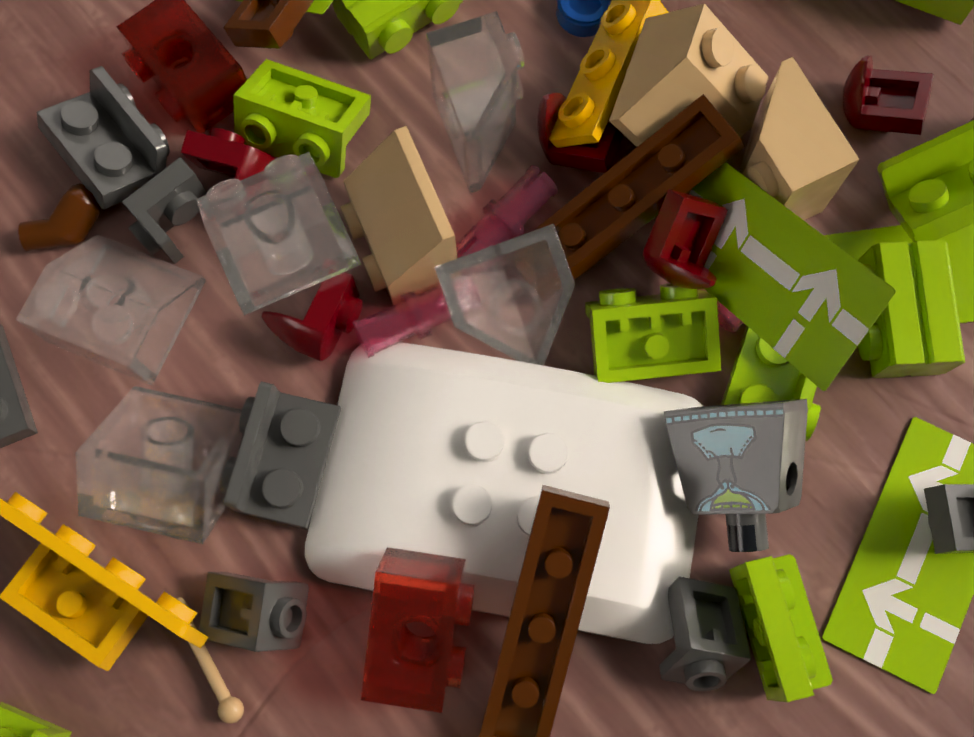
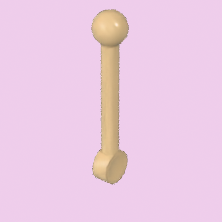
M182 597L177 598V600L188 606ZM192 621V622L190 623V625L193 626L194 628H196L195 625H194V623H193V621ZM188 642L220 703L217 710L219 718L229 724L237 722L241 719L244 712L243 703L240 699L231 696L205 644L200 649Z

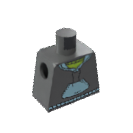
M807 399L702 406L664 411L665 423L687 508L694 515L725 514L729 551L755 552L769 549L766 514L781 513L799 505L802 497L808 412Z

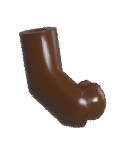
M79 183L71 186L61 197L49 219L27 221L19 224L18 235L21 246L25 251H34L81 243L97 220L101 210L100 205L83 184Z

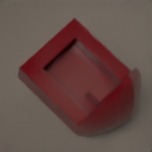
M867 55L863 57L851 70L843 88V110L848 122L857 129L921 135L932 91L934 74L873 69L872 56Z
M554 92L543 96L538 107L537 132L541 147L549 163L601 173L607 172L612 166L624 134L608 120L599 142L556 148L549 140V137L557 122L559 109L567 98L561 93Z
M213 127L210 128L209 135L187 130L180 153L201 169L235 177L232 195V220H241L265 190L275 158L257 148L245 145V138L228 130Z
M668 189L643 250L646 264L658 276L678 287L705 289L714 286L717 278L704 266L729 209L708 199Z
M329 266L303 320L271 311H263L261 318L271 331L288 346L299 353L323 361L334 351L342 332L349 334L355 327L361 313L362 300L359 299L360 294L353 275Z

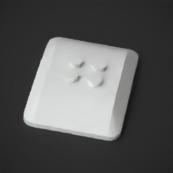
M370 340L360 344L351 353L346 365L337 406L341 407L305 542L306 562L309 569L318 578L334 584L509 617L542 485L609 501L610 504L578 631L643 644H660L674 636L668 602V588L679 576L690 578L698 515L691 514L686 505L665 423L664 411L702 407L703 405L700 402L684 394L625 381L613 383L598 382L595 375L504 358L395 341Z

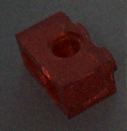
M154 0L116 26L129 47L128 50L122 53L123 58L142 83L152 78L159 86L160 90L154 95L175 123L185 118L196 132L204 133L234 111L233 95L247 80L244 71L185 0ZM189 62L185 66L175 69L179 65Z
M390 547L386 548L375 572L361 701L442 713L448 687L461 688L466 647L454 646L457 624L469 626L475 585L463 583L466 559ZM411 622L424 623L434 630L435 635L430 637L417 636L408 629L406 624Z

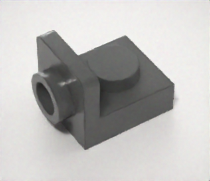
M179 157L122 202L137 220L128 228L152 256L162 249L173 263L176 264L184 256L166 232L175 225H182L190 221L199 212L201 205L210 197L196 174Z
M208 572L199 631L208 636L207 640L254 652L297 649L301 645L303 628L307 617L306 606L309 586L307 583L297 581H270L230 572Z
M679 576L668 588V602L676 649L659 665L661 679L686 684L689 689L694 691L715 690L724 686L732 675L751 660L737 589L735 587Z

